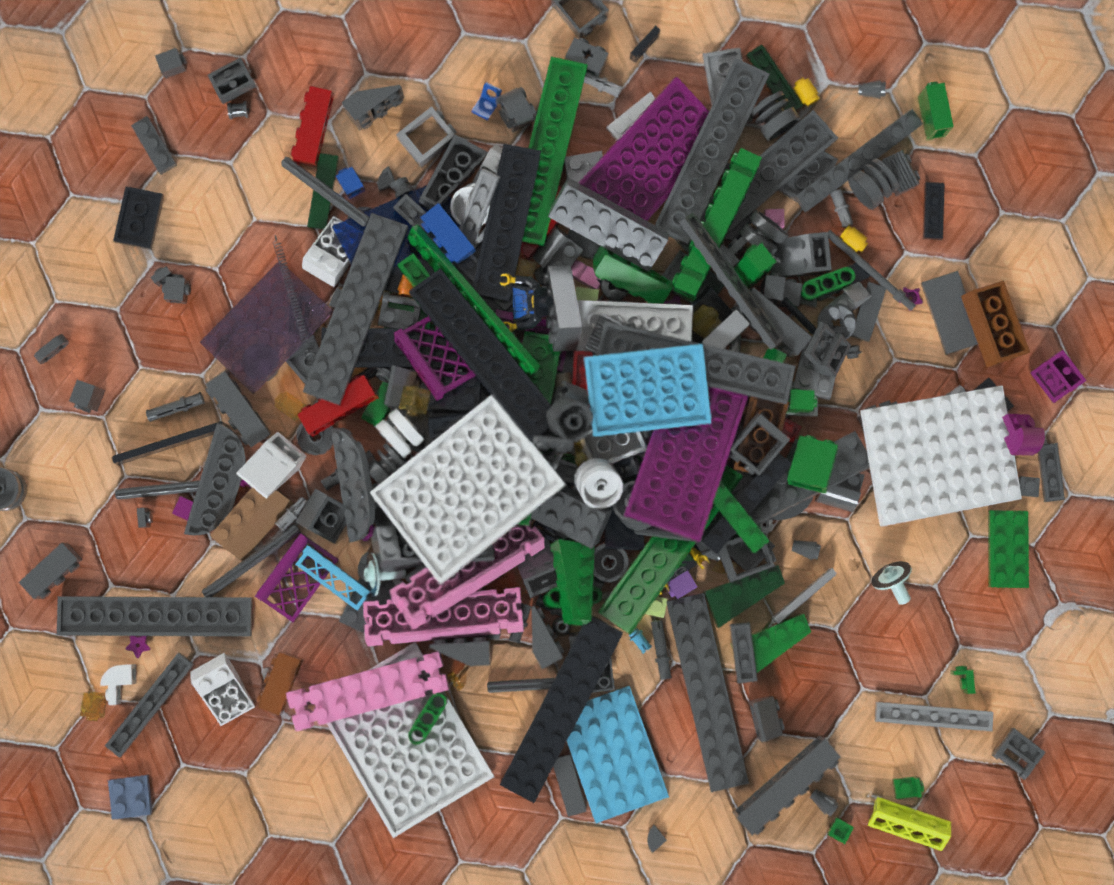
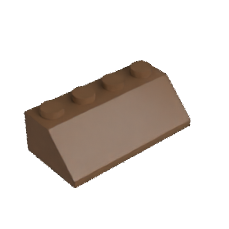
M252 487L210 536L224 549L241 561H244L273 528L275 522L285 514L286 509H289L294 503L278 489L265 498Z

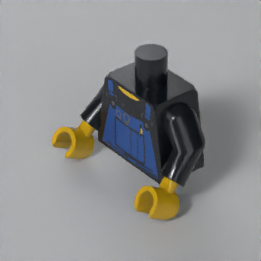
M508 273L500 275L508 278L507 283L500 282L501 285L515 283V285H512L513 322H516V324L510 322L503 323L505 325L509 324L511 333L515 329L518 331L533 329L541 322L542 317L548 316V308L553 306L554 300L551 296H548L547 288L541 287L540 283L530 276L516 275L512 277Z

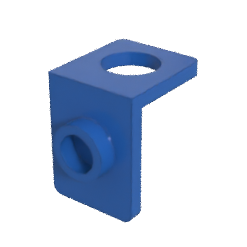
M485 82L481 97L471 112L488 120L497 107L495 99L501 96L502 90ZM487 90H493L496 93V97L490 96Z

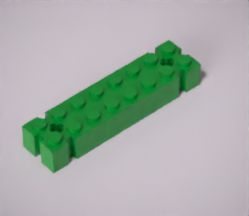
M743 148L740 149L739 153H734L729 166L731 169H726L721 182L723 186H718L714 194V204L710 203L705 213L706 221H701V224L719 249L758 171L762 157ZM691 241L688 251L690 254L689 256H684L680 267L682 271L681 273H676L672 281V287H674V294L694 302L711 266L707 264L705 257L695 247L694 242Z

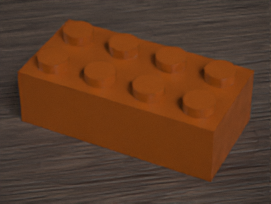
M1004 281L974 289L961 296L986 367L1030 353Z
M748 396L737 436L756 413L764 416L782 432L789 402L781 404ZM756 424L736 450L757 466L777 440ZM731 459L730 468L747 472L744 469V463L741 461L737 463Z

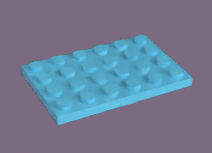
M703 344L584 357L589 407L593 415V422H591L593 437L711 423Z
M630 686L588 700L567 743L595 823L668 798V792Z

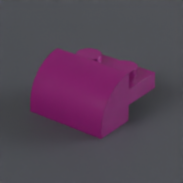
M1063 350L1057 352L1030 372L1052 403H1055L1087 381Z
M1006 414L1002 417L1009 432V435L1004 437V440L1011 455L1033 456L1041 450L1045 441V432L1043 428H1035V422L1030 415Z

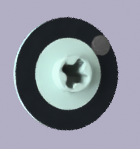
M373 553L368 554L364 577L372 596H377L381 580L405 578L406 569L398 572L379 573L375 555Z
M904 561L885 565L872 577V586L879 590L891 588L898 603L901 605L906 604L910 601L911 597L903 582L910 576L912 567L908 562Z

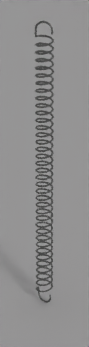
M273 242L274 248L275 245H281V243L274 244ZM280 250L276 251V255H277L278 261H279V258H284V257H285V256L278 257V255H283V254H282V253L277 254V252H281ZM284 263L280 264L281 271H282V268H287V267H288V266L281 267V265H285V264H284ZM287 273L283 274L284 279L289 278V276L284 277Z

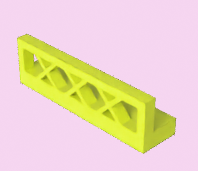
M877 797L874 802V812L868 821V826L940 851L944 849L951 837L950 821ZM878 817L884 819L886 822L880 823L875 820ZM895 825H902V826H904L905 828H903V829H898V828H895L894 826H895ZM919 831L922 832L923 835H915L913 834V832ZM936 837H937V838H940V839H942V840H941V842L939 843V842L933 841L931 838H936Z

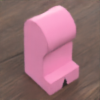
M576 260L571 266L573 279L590 289L598 290L602 280L596 277L594 269Z

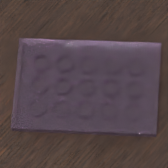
M278 261L200 343L254 394L303 344L302 340L308 339L334 311L290 270L282 272ZM287 273L284 277L289 276V278L284 279L283 274Z

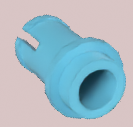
M636 628L629 635L630 641L633 640L643 654L652 645L643 636V631Z

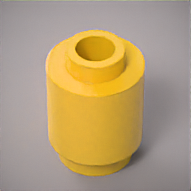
M803 77L795 82L793 90L807 107L820 99L818 96L819 92L809 78L805 79Z
M848 226L839 237L855 252L858 250L862 252L868 245L866 242L868 238L855 227Z

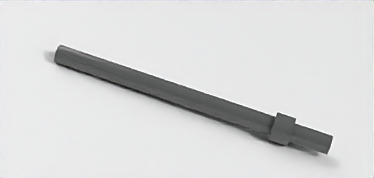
M829 230L828 238L888 290L897 302L900 301L910 311L913 310L916 305L905 296L906 293L901 289L898 290L834 232Z

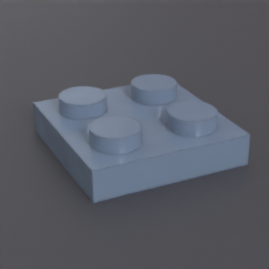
M149 775L108 780L112 820L153 814Z

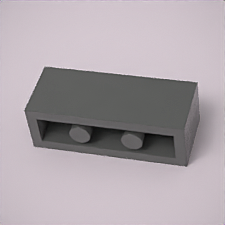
M62 542L18 583L33 599L43 600L50 595V590L55 585L59 586L65 581V576L69 572L72 573L79 568V563L83 559L68 543Z

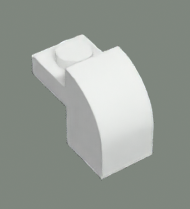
M136 664L114 666L104 673L100 686H108L105 692L108 705L121 704V685L136 684Z

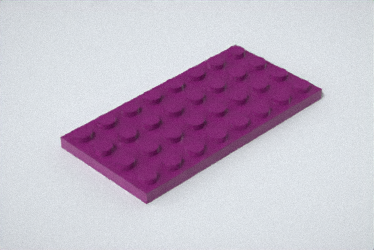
M675 77L578 183L647 221L669 197L709 111L682 81Z
M708 386L711 423L653 430L624 516L697 542L701 540L748 398L747 395Z

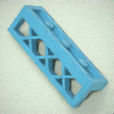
M307 545L303 550V555L295 565L358 611L371 594L369 589L314 548ZM307 556L315 561L314 568H306L302 565ZM319 569H327L330 572L331 579H321ZM334 581H343L346 584V591H337ZM356 591L363 596L357 605L350 600L349 592Z

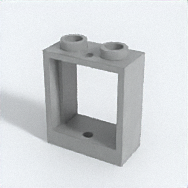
M432 106L396 134L397 139L421 168L445 150L457 133L451 124L447 125L443 121L445 119L443 114L438 109L435 111ZM432 116L447 136L422 155L407 135Z
M735 310L701 344L725 349L750 323Z

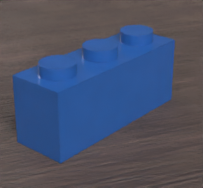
M439 203L420 217L423 221L421 226L427 233L432 232L435 236L433 241L439 248L444 247L447 251L445 256L451 263L455 261L459 265L476 252L473 245Z

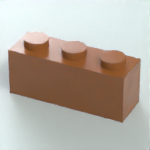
M283 651L273 656L271 665H273L272 671L267 673L264 680L266 684L265 689L260 691L257 702H259L258 708L277 715L283 714L288 701L286 693L292 690L303 659Z

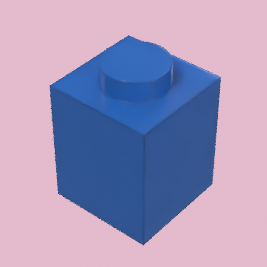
M345 167L336 175L348 199L365 191L353 167Z

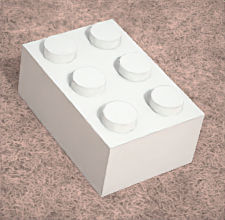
M591 429L589 434L581 440L588 460L601 458L611 464L642 452L648 446L643 431L593 437Z

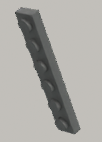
M180 652L177 653L106 743L105 747L121 758L195 664Z

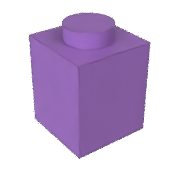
M688 570L668 582L670 589L668 593L671 598L675 596L676 599H679L697 588Z

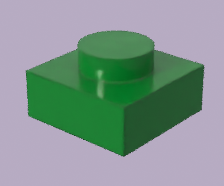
M835 817L827 835L846 844L854 827Z

